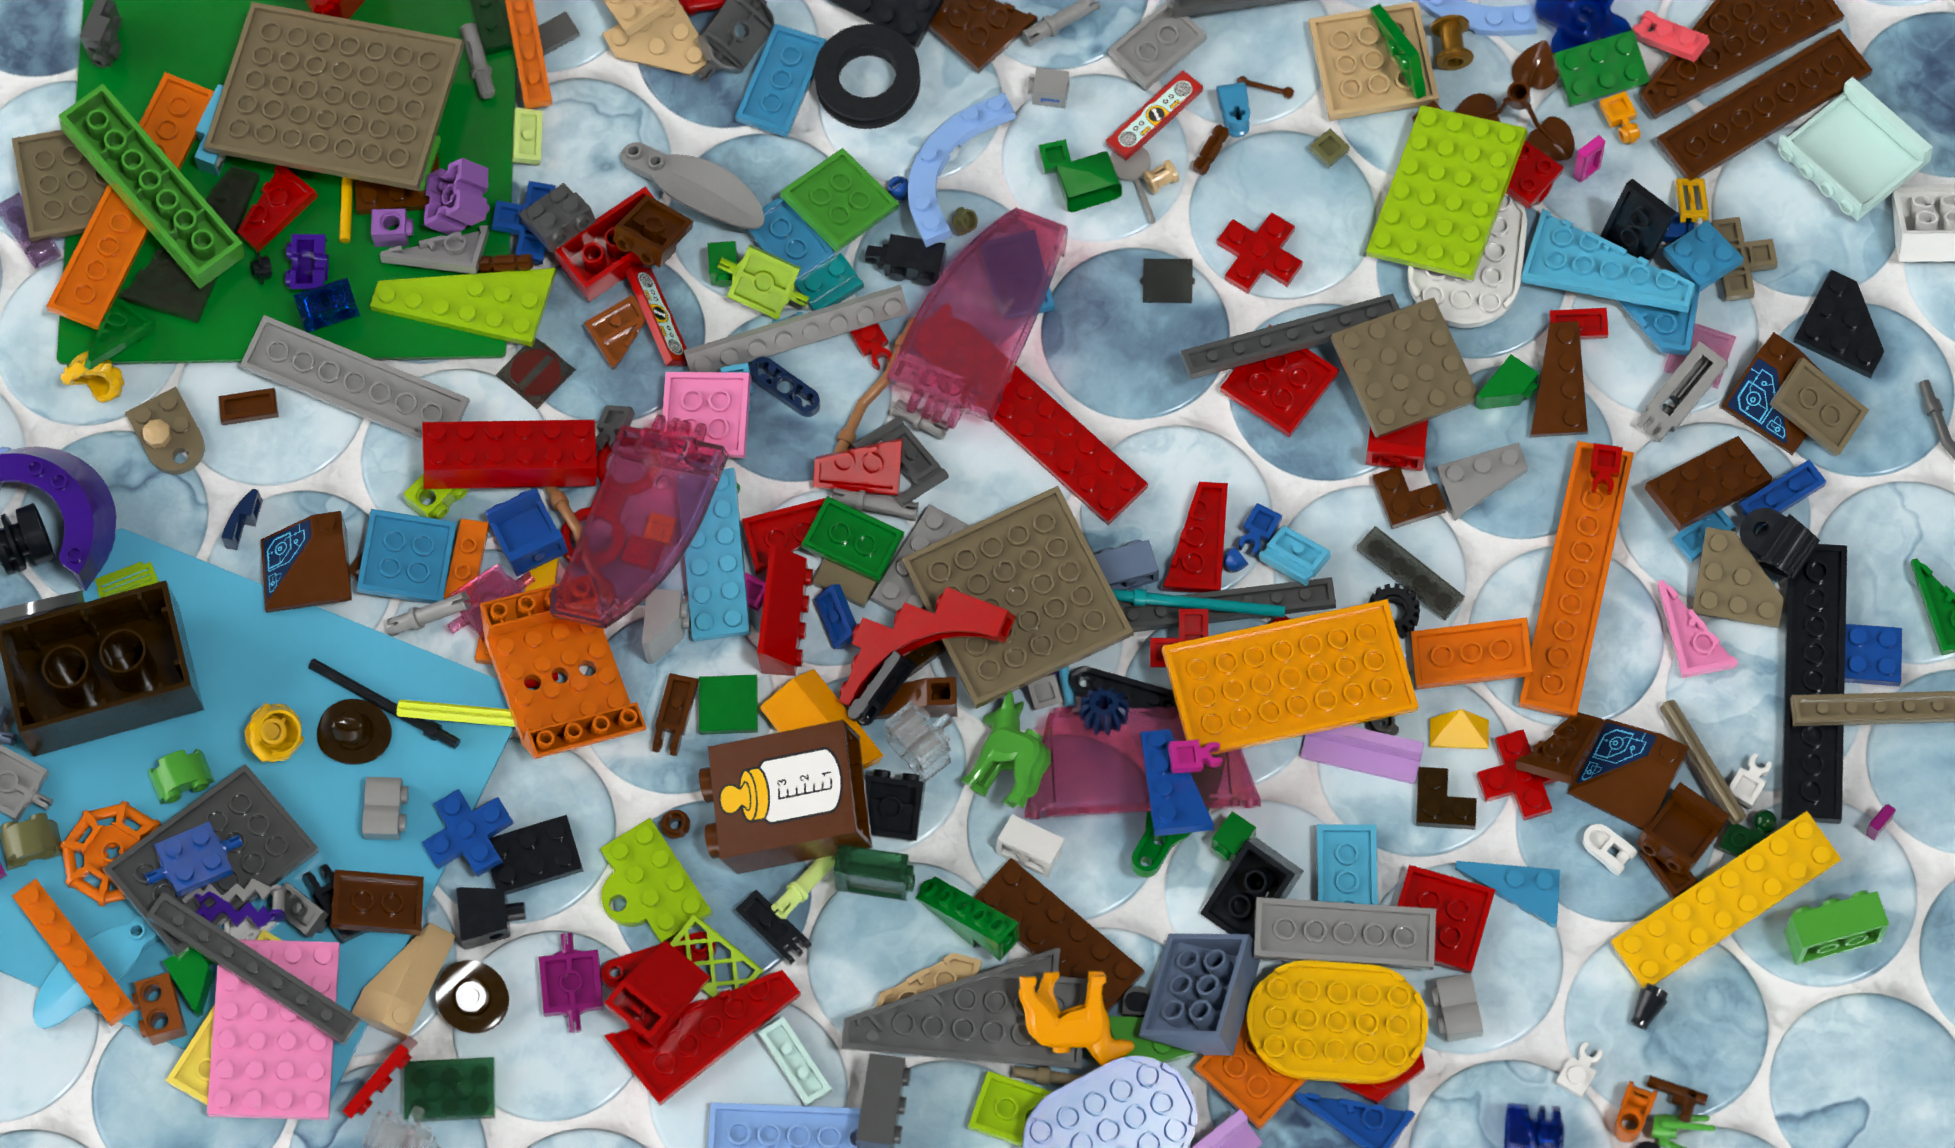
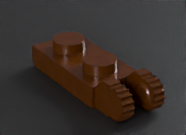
M673 673L669 674L655 725L656 733L652 751L660 752L663 746L664 734L669 732L674 733L670 744V755H678L682 735L685 736L699 684L697 678Z

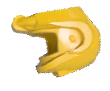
M264 703L253 713L251 721L245 727V743L262 762L269 761L273 763L288 760L304 741V737L301 735L302 721L294 710L286 704Z

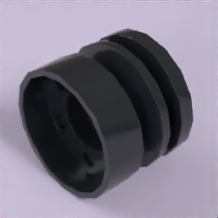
M34 503L16 509L17 523L12 524L5 513L1 515L4 528L0 529V564L5 569L7 575L16 573L13 560H17L21 570L27 569L26 555L30 554L36 565L55 559L48 533Z

